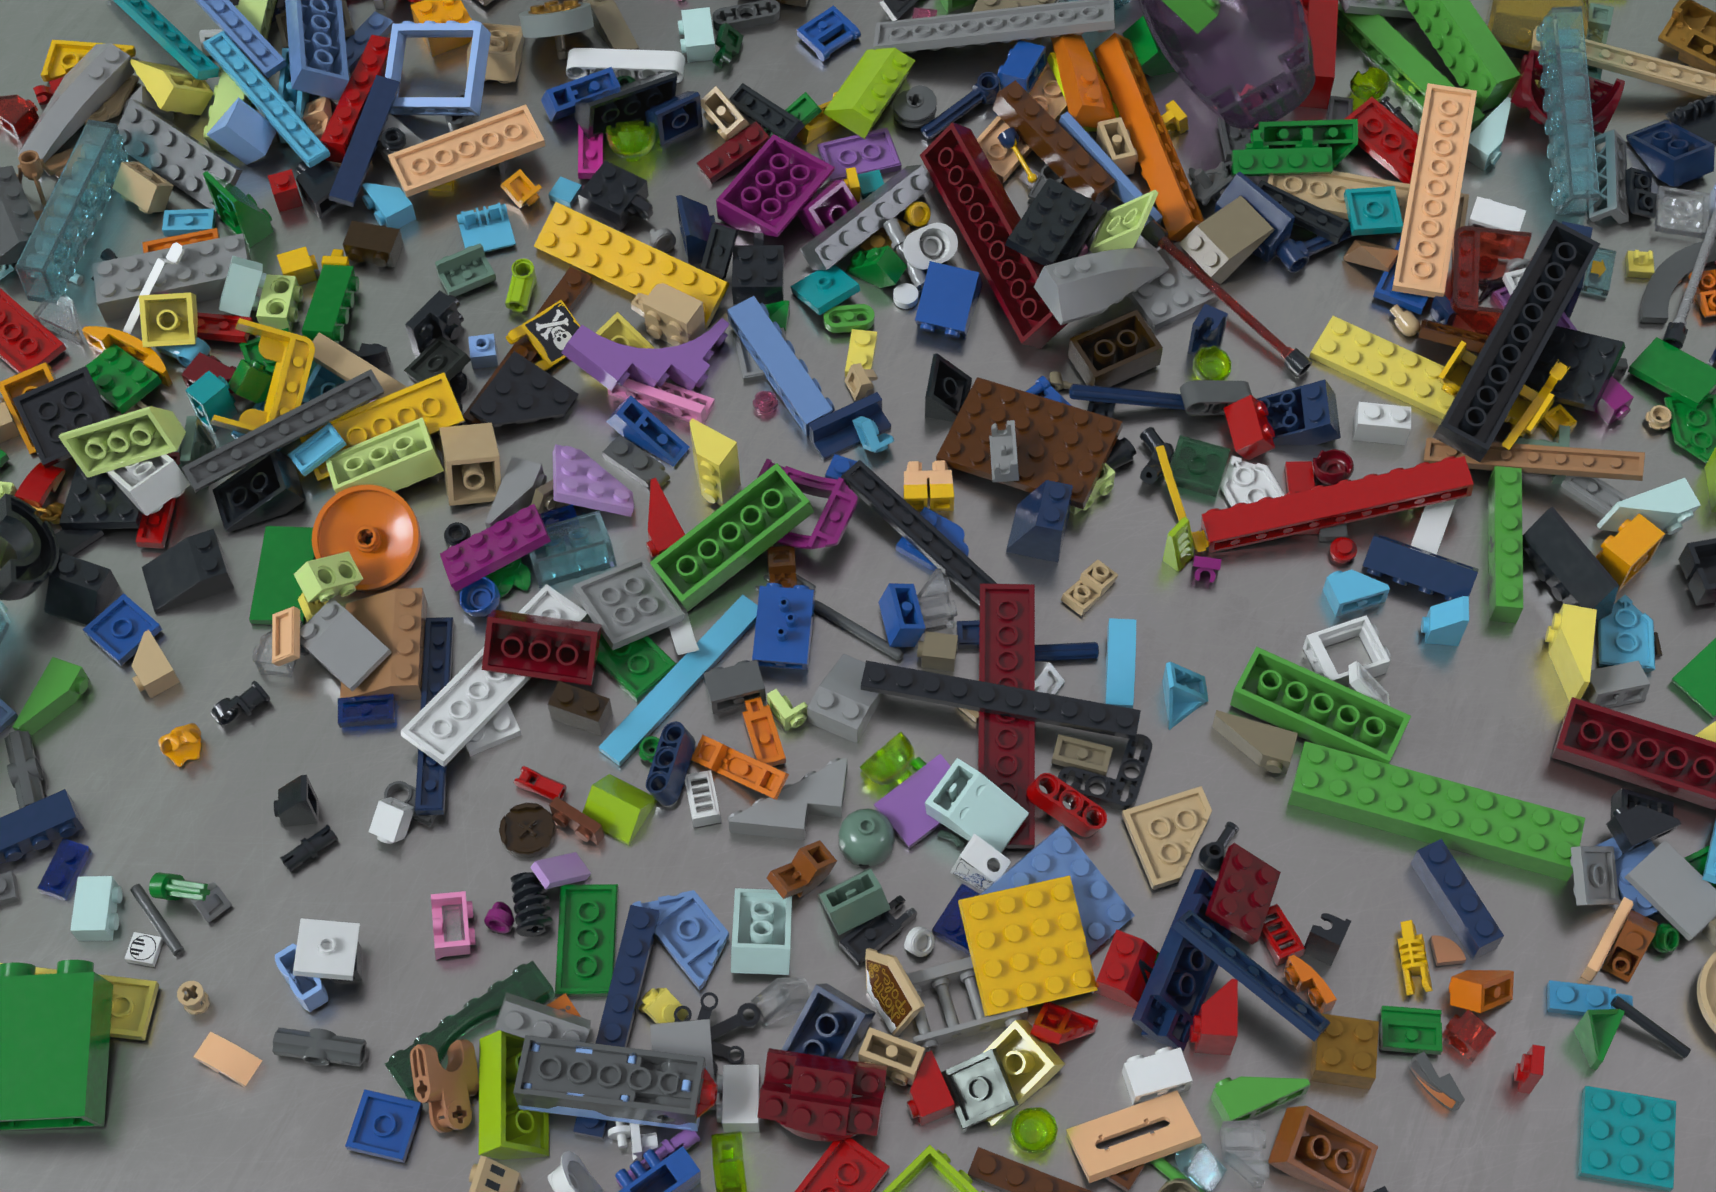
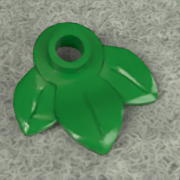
M522 558L485 576L498 587L500 599L513 586L524 591L529 590L531 573L529 568L521 563Z

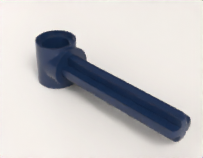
M993 72L982 73L978 77L977 83L972 86V91L922 127L921 132L926 139L933 138L979 103L993 104L999 92V77Z
M1350 225L1339 243L1353 237ZM1317 236L1304 243L1288 239L1278 246L1275 253L1291 273H1295L1308 263L1309 256L1335 245V243L1321 236Z

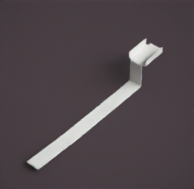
M177 242L173 243L166 256L167 259H157L140 295H150L165 263L179 264L185 252V249H182V245ZM139 298L123 329V332L131 334L140 315Z

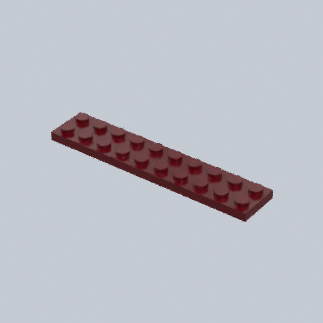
M980 584L979 681L1035 691V584ZM979 711L978 771L1029 812V815L1005 848L1033 849L1035 847V805L1027 797V788L1035 780V721Z

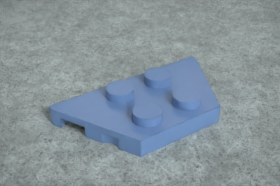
M694 890L682 892L677 896L667 895L658 897L656 901L646 903L637 901L632 905L659 910L660 914L655 937L700 991L704 987L729 938L727 929Z

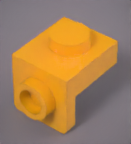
M521 169L505 180L500 186L519 208H522L525 204L529 207L540 198L538 194L542 189L540 184L535 186Z

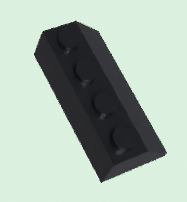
M661 72L633 83H627L613 90L604 91L593 97L584 98L575 103V120L588 139L596 137L598 134H605L646 119V110L676 96L677 75L671 72Z
M1554 507L1549 508L1523 534V559L1532 564L1540 580L1546 581L1558 601H1562L1564 604L1596 609L1597 622L1612 613L1619 584Z

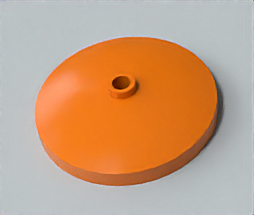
M357 485L344 489L334 495L320 510L312 531V547L316 559L347 551L350 552L363 577V580L355 586L356 591L361 592L384 589L405 576L417 558L421 541L419 522L410 505L397 493L377 485ZM368 537H372V542L370 544H366V539Z

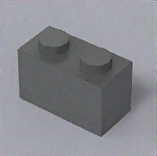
M744 660L734 666L726 668L716 667L709 672L703 673L713 714L745 706L744 701L761 697L762 701H766L765 686L757 660Z

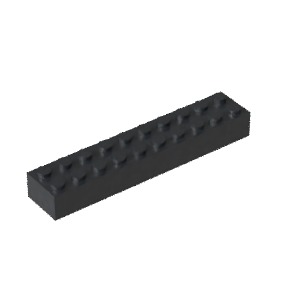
M1556 220L1552 221L1433 438L1481 462L1504 423L1600 243Z

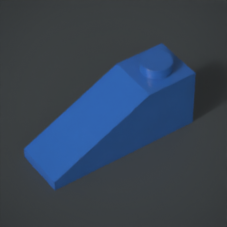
M612 67L547 89L541 102L552 122L574 114L576 102L621 86Z
M632 396L624 400L606 421L625 439L673 467L690 448Z

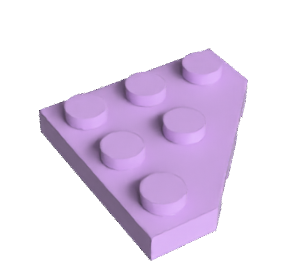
M555 444L553 449L554 501L631 517L634 510L632 491L582 450L571 446Z

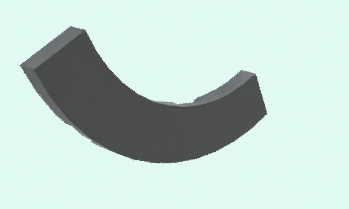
M1716 239L1712 245L1705 268L1716 265ZM1703 241L1675 252L1656 269L1642 297L1640 322H1667L1671 294L1676 286L1693 271Z

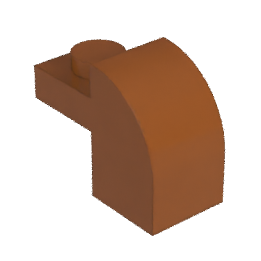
M819 840L800 848L791 863L770 871L767 879L783 899L795 894L800 898L814 890L826 879L837 860Z

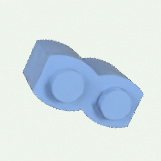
M291 944L275 954V962L301 1006L305 1010L312 1012L328 1002V993L320 978L293 976L297 945Z

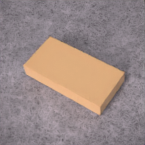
M295 606L272 614V663L276 666H281L300 658V609Z

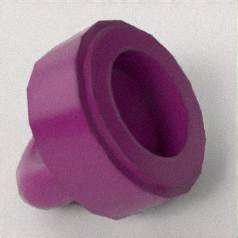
M504 902L494 903L484 919L485 925L497 933L510 932L515 922L512 910Z

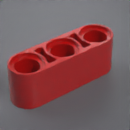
M1051 773L1040 774L1027 788V797L1030 802L1082 837L1093 836L1107 822V814L1101 806ZM1039 785L1046 788L1047 794L1041 791ZM1063 801L1070 805L1071 810L1064 806ZM1086 816L1092 819L1094 826L1087 821Z

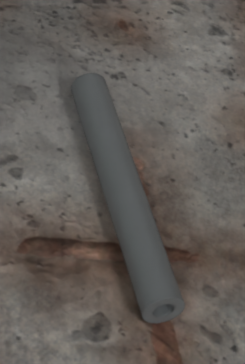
M140 884L134 885L130 891L174 956L181 954L184 948Z

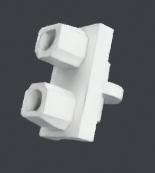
M615 1121L616 1126L608 1130L609 1139L617 1140L618 1148H626L627 1138H631L633 1162L641 1161L642 1155L647 1150L653 1149L655 1151L658 1149L657 1133L640 1134L639 1126H644L642 1124L629 1123V1125H625V1122Z

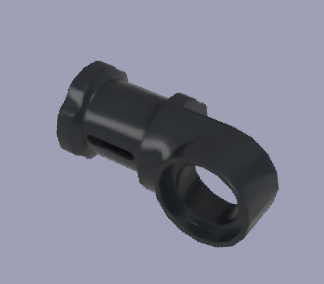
M254 680L251 683L252 686L240 696L235 695L232 699L224 698L213 707L211 715L220 725H226L241 713L248 717L252 715L251 711L263 701L268 702L270 700L269 695Z

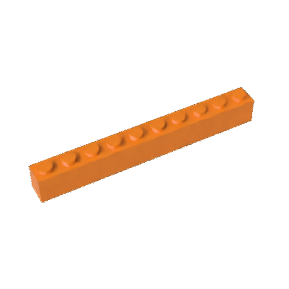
M1113 33L1094 50L1098 59L1097 64L1103 71L1105 76L1104 82L1111 91V99L1117 106L1120 114L1119 117H1122L1124 125L1130 133L1131 143L1137 151L1138 162L1142 168L1141 174L1150 188L1149 192L1153 190L1159 192L1155 203L1158 208L1157 210L1163 216L1162 220L1166 228L1165 230L1168 232L1167 237L1172 241L1181 242L1198 224L1204 221V218L1129 39Z

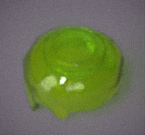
M1369 67L1363 74L1357 71L1350 81L1352 93L1363 101H1367L1371 97L1376 100L1380 99L1388 89L1390 82L1389 74L1376 67Z
M1217 346L1202 347L1193 359V372L1198 380L1225 381L1231 373V360L1228 354Z
M1034 1107L1025 1108L1014 1117L1010 1132L1014 1144L1023 1152L1036 1154L1046 1151L1056 1141L1058 1127L1055 1117L1046 1109Z

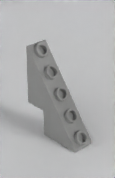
M847 758L833 759L825 768L817 772L811 771L804 775L801 781L793 785L787 784L783 786L777 800L763 797L754 802L752 807L744 811L739 810L732 813L728 817L730 833L805 840L808 815L842 818L848 772Z

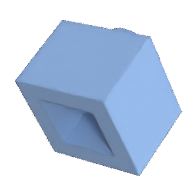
M494 334L469 336V351L473 369L498 366L497 345Z

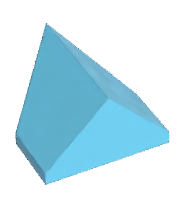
M1173 662L1166 663L1162 683L1170 730L1209 700L1205 676Z

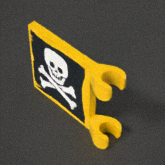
M559 300L522 325L509 331L505 338L509 344H514L526 335L543 359L535 365L547 371L566 358L562 351L580 325L563 301Z

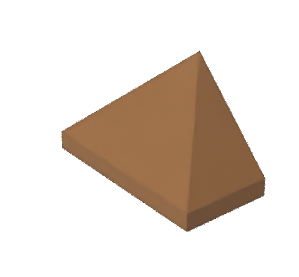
M1355 239L1343 259L1344 261L1389 272L1397 260L1399 250Z

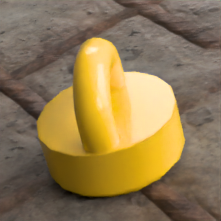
M914 201L906 208L904 220L912 226L922 227L926 225L931 216L929 206L924 202Z

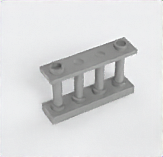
M971 957L907 974L919 996L922 991L932 988L937 991L948 1025L947 1028L931 1032L924 1007L917 1014L915 1021L920 1035L913 1037V1044L924 1047L925 1052L933 1051L941 1044L1003 1027L1008 1028L1015 1020H1027V1007L991 1016L984 1015ZM958 981L965 983L976 1020L959 1024L948 989L951 983Z

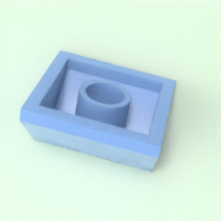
M238 97L207 133V136L248 165L266 155L277 130L265 117Z

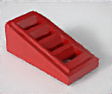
M1275 904L1269 907L1267 916L1275 914L1276 919L1264 923L1260 935L1276 966L1286 963L1289 956L1295 955L1298 958L1303 956L1305 947L1279 905ZM1277 924L1281 926V928L1272 932L1268 930V928ZM1283 933L1286 937L1275 941L1273 938ZM1286 943H1290L1291 946L1283 950H1281L1279 947Z

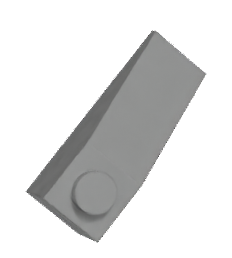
M516 457L511 458L485 521L486 528L514 515L523 508H527L532 503L535 489L546 484L547 476L544 475L541 463Z

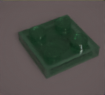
M1180 435L1170 464L1176 486L1216 497L1231 449Z

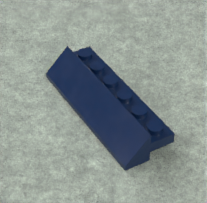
M1195 869L1132 1017V1021L1142 1029L1141 1035L1173 1049L1181 1047L1182 1051H1184L1189 1040L1190 1027L1193 1025L1194 1015H1199L1201 1005L1204 1003L1219 965L1172 927L1188 910H1191L1227 940L1230 939L1232 934L1231 931L1205 915L1216 880L1204 869Z

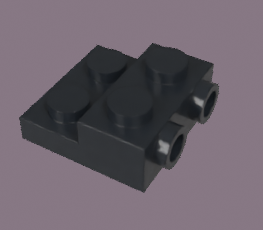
M439 290L405 324L415 355L419 356L440 335L450 342L460 335L462 331L461 323L464 321V318L457 310L460 307V302L453 295H446Z

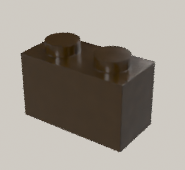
M353 220L343 241V248L349 260L395 268L404 245L400 229Z
M558 681L547 704L551 719L599 736L603 735L613 714L610 698Z

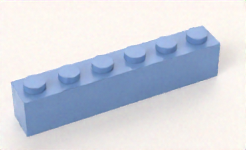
M752 296L727 309L730 326L739 336L758 367L763 370L765 377L806 437L809 436L808 423L835 411L832 401L828 397L824 398L818 381L815 378L811 379L805 362L802 359H797L793 345L789 340L785 341L781 336L782 331L777 322L770 320L768 310L763 303L759 304L756 298Z

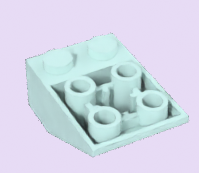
M958 758L925 802L927 815L968 841L976 834L1000 853L1003 852L1029 815V812L987 777Z

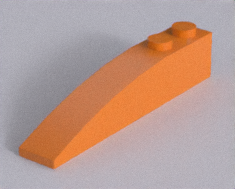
M1064 34L1055 38L1051 37L1069 113L1081 126L1097 128L1100 121L1116 118L1110 91L1101 77L1082 35Z

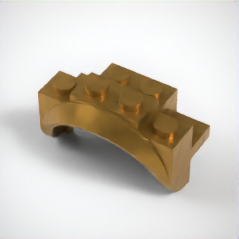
M1679 0L1672 10L1670 20L1659 35L1658 41L1678 51V60L1696 69L1716 74V12L1693 0Z

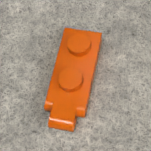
M761 697L744 701L747 711L742 712L756 760L772 767L786 763V757L770 706H764Z

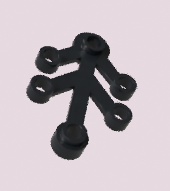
M707 992L701 997V1009L697 1020L710 1019L712 1010L718 1005V997L714 993ZM706 996H712L715 999V1004L712 1007L705 1006L704 998ZM753 1003L741 1005L736 1015L710 1027L711 1040L741 1025L745 1027L756 1025L761 1016L759 1008ZM679 1006L675 1009L674 1022L682 1021L677 1017V1012L681 1009L687 1010L689 1014L688 1018L683 1021H690L692 1013L687 1006ZM746 1009L753 1010L755 1015L752 1020H746L743 1017V1012ZM712 1041L713 1054L727 1058L732 1064H738L744 1059V1051L741 1047H729ZM733 1049L741 1052V1058L737 1061L730 1058V1052ZM713 1061L715 1075L717 1073L718 1066L716 1062Z

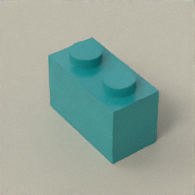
M208 371L185 391L196 416L215 433L221 427L210 425L214 415L232 419L238 412L234 405L236 400L228 390L230 388L228 382L222 376L216 377L212 372Z

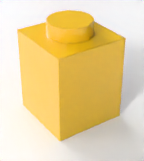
M306 246L277 255L283 275L296 276L299 286L317 280L314 270L319 268L315 256H309Z

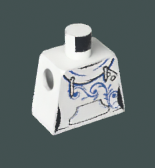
M974 834L950 873L977 889L984 891L1006 872L1011 861Z

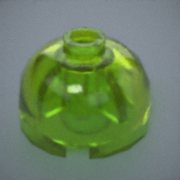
M626 121L616 123V128L611 129V125L606 127L608 145L612 152L619 157H625L627 162L640 161V157L647 155L655 144V124L650 122L649 127L644 126V121Z
M899 732L860 766V769L871 781L877 784L888 785L894 781L901 784L912 774L909 769L915 761L914 748L909 739L902 732Z

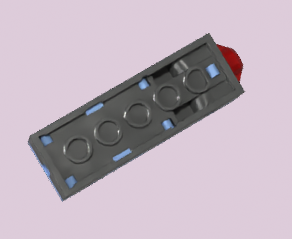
M525 1035L513 1093L519 1109L698 1131L700 1116L716 1104L718 1085L707 1071L705 1057Z

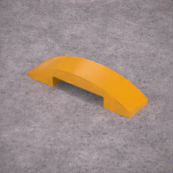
M85 326L82 329L88 344L103 352L112 344H116L160 377L162 384L168 387L173 384L161 358L151 347L143 348L140 339L126 332L107 327Z

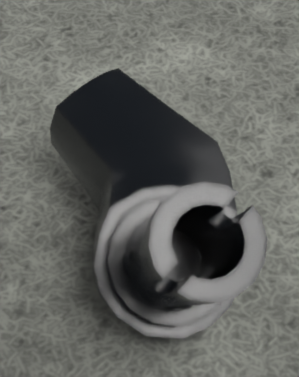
M1149 427L1140 434L1141 440L1144 441L1152 452L1149 462L1141 471L1140 479L1145 483L1152 484L1163 475L1155 447L1164 445L1169 464L1172 461L1174 449L1172 444L1164 443L1154 427Z

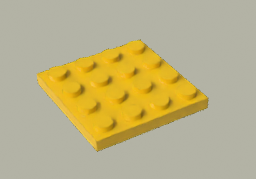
M1070 875L958 900L985 1016L1098 990L1095 986V976Z

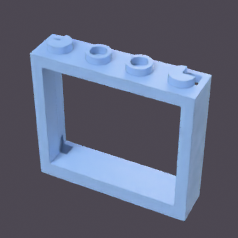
M403 21L402 24H392L385 77L399 82L401 81L407 38H473L464 97H398V91L390 114L480 116L491 32L479 21H469L468 23L447 21L446 23H436L434 21L414 23Z

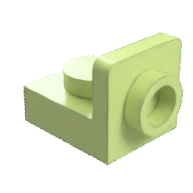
M777 689L767 693V705L770 706L772 714L785 731L792 727L797 728L806 721L808 705L805 702L793 708L787 696H781Z

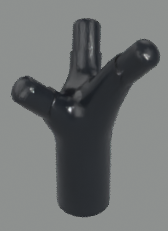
M1503 277L1491 280L1484 278L1483 281L1478 280L1477 285L1486 286L1478 298V302H1482L1495 289L1505 287L1502 280Z

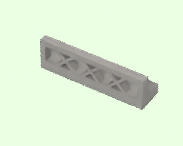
M1614 129L1587 139L1589 219L1592 222L1608 216H1612L1619 224L1629 221L1625 187V172L1627 170L1626 142ZM1606 142L1600 153H1597L1595 146ZM1602 160L1606 161V165L1601 172H1597L1596 168ZM1603 180L1607 181L1602 191L1598 192L1596 188ZM1606 200L1607 208L1597 211V207L1601 202Z

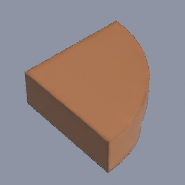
M1433 935L1430 937L1436 966L1465 963L1466 957L1464 952L1454 941L1443 936Z

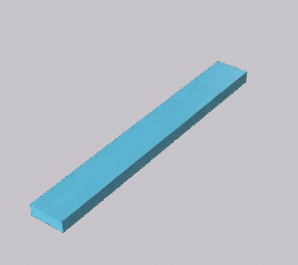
M224 31L203 42L204 48L309 168L330 157L329 150Z
M742 594L697 642L699 650L687 653L603 741L599 746V751L621 766L639 747L642 740L649 737L704 678L703 673L709 672L754 625L758 605Z

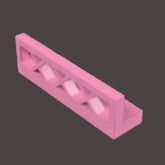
M627 379L622 386L617 384L612 391L607 388L608 395L623 400L632 396L648 409L686 422H690L693 418L704 424L715 404L714 398L667 382L661 388L658 385L655 386L657 388L635 380Z

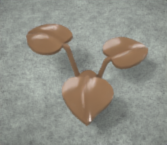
M83 145L51 156L45 163L43 159L39 158V154L36 151L27 150L22 152L18 157L20 165L17 166L19 171L16 175L20 184L22 183L23 175L35 182L44 209L34 212L39 227L45 236L59 234L69 226V212L60 205L48 209L39 179L42 177L43 169L49 176L55 174L57 178L63 180L81 175L86 168V148Z

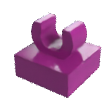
M1194 555L1192 566L1199 567L1194 574L1195 580L1199 581L1202 571H1208L1210 573L1209 582H1214L1216 574L1213 569L1220 570L1222 559Z

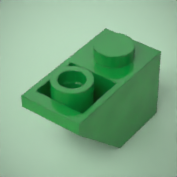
M888 245L880 248L875 247L863 252L858 251L850 259L851 263L846 272L878 288L896 285L906 270L907 265Z
M241 359L228 384L235 394L258 404L267 399L273 373L265 370L266 366L259 361L252 359L251 362Z

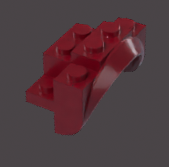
M1531 49L1528 55L1525 54L1520 65L1521 76L1512 89L1510 102L1520 108H1528L1530 118L1535 122L1557 128L1562 132L1576 134L1578 130L1586 129L1590 132L1603 134L1618 106L1625 81L1617 78L1613 85L1537 59L1539 51ZM1589 98L1595 101L1591 104L1586 105Z
M769 1048L764 1082L760 1090L757 1118L775 1120L791 1133L814 1141H839L858 1134L877 1136L885 1099L888 1066ZM784 1084H790V1085H792V1086H791V1088H789L788 1086H786V1085H784ZM853 1094L861 1095V1097L852 1098Z

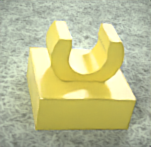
M1627 251L1625 256L1626 276L1650 279L1653 273H1655L1653 251Z

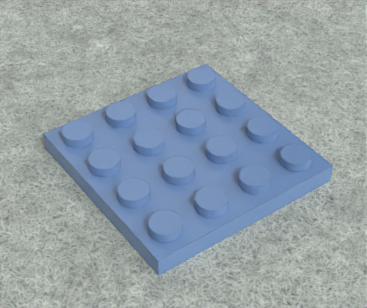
M1063 825L1059 826L980 894H988L1070 875L1089 955L1116 932V929L1119 930L1135 916Z

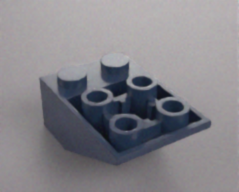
M1326 379L1257 398L1258 401H1263L1268 409L1269 414L1266 417L1275 433V437H1273L1275 446L1318 445L1341 438L1336 394Z

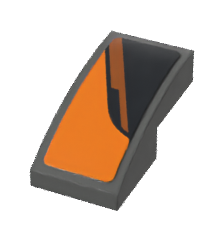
M1425 1052L1415 1055L1409 1067L1419 1082L1443 1105L1453 1111L1458 1110L1465 1099L1451 1074L1449 1073L1439 1078Z

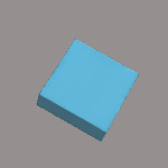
M560 176L548 194L549 200L571 208L582 190V185Z

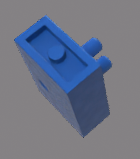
M767 583L766 586L759 587L752 661L757 660L759 667L808 671L815 605L814 590H810V587L805 585L784 588L778 583Z
M683 1146L662 1161L653 1149L647 1150L643 1157L651 1169L646 1171L640 1161L633 1162L630 1165V1170L637 1178L634 1181L624 1168L615 1175L623 1187L618 1192H689L701 1183V1171Z

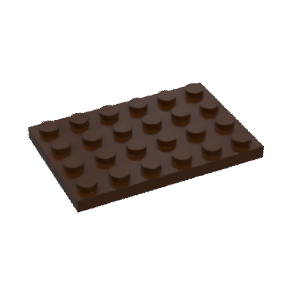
M977 377L936 456V461L945 460L948 467L992 480L989 436H992L991 426L996 423L998 430H1005L1007 421L1015 420L1019 481L999 483L1030 493L1046 480L1073 485L1071 506L1084 509L1123 428V421Z

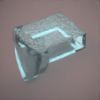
M1205 1143L1197 1144L1175 1154L1178 1168L1205 1192H1213L1227 1171L1212 1155Z

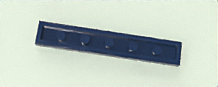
M376 75L330 191L329 200L354 207L399 91V81Z
M1188 910L1172 927L1312 1041L1315 1042L1329 1026V1020L1191 910Z

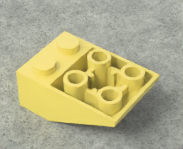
M134 59L129 61L136 74L146 86L147 91L156 101L157 106L163 111L201 116L214 94L205 80H197L193 75L184 70L169 65Z

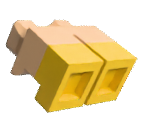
M909 461L907 470L904 471V500L917 512H921L928 505L927 488H929L930 510L954 511L952 470H948L946 461L932 462V470L922 471V463L919 461Z

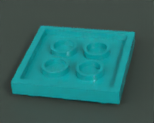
M1585 1086L1582 1093L1578 1176L1671 1192L1674 1189L1676 1101Z

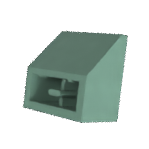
M866 869L817 894L838 935L890 910L884 891L872 869Z

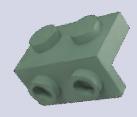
M482 244L469 246L460 252L445 256L435 262L437 274L447 294L454 297L496 280L495 272L485 256Z

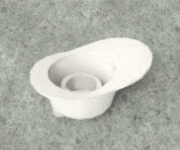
M938 222L929 224L907 235L903 243L904 256L910 265L922 270L928 269L930 261L936 263L946 262L957 251V235L946 224Z
M570 1151L562 1154L561 1165L548 1175V1181L554 1192H604L588 1172L581 1159Z

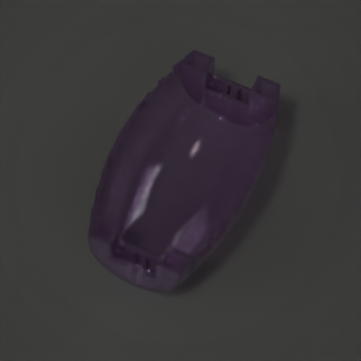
M1139 0L1149 29L1165 58L1185 85L1200 101L1228 125L1240 129L1257 128L1258 122L1277 121L1296 109L1313 89L1315 83L1314 50L1308 18L1302 0H1219L1221 6L1218 16L1198 34L1162 0Z

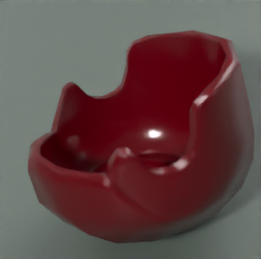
M1321 450L1318 457L1313 458L1315 476L1326 485H1335L1342 480L1349 479L1354 471L1352 458L1342 450Z

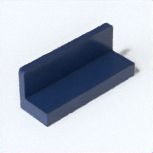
M878 392L808 423L809 439L823 460L861 444L852 421L860 416L869 418L876 423L879 430L878 435L891 430V424L882 411V398Z

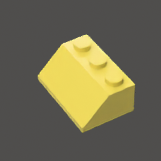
M692 418L689 424L694 465L701 495L708 502L717 503L722 506L741 484L737 442Z

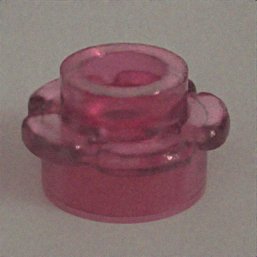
M772 391L758 392L753 400V406L757 412L762 415L773 413L778 406L776 394Z

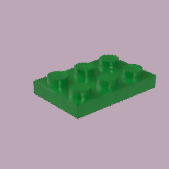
M112 344L89 364L85 365L94 380L102 400L122 415L162 383L156 373L116 344Z

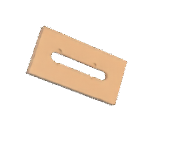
M1177 1090L1066 1129L1067 1138L1089 1183L1202 1143L1201 1134ZM1163 1120L1170 1123L1166 1127L1155 1130L1152 1134L1149 1132L1110 1146L1107 1150L1096 1147L1098 1143Z

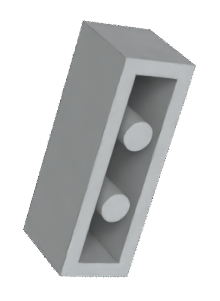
M506 993L495 1029L525 1038V1035L586 1042L591 1020Z

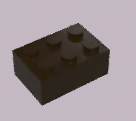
M1134 310L1070 338L1068 357L1086 385L1111 387L1160 365L1163 347L1139 311Z

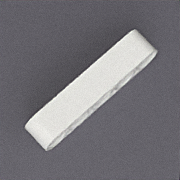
M573 48L568 52L566 75L570 79L576 80L612 67L616 78L631 76L638 81L650 75L671 72L676 73L677 83L683 80L685 57L677 51Z

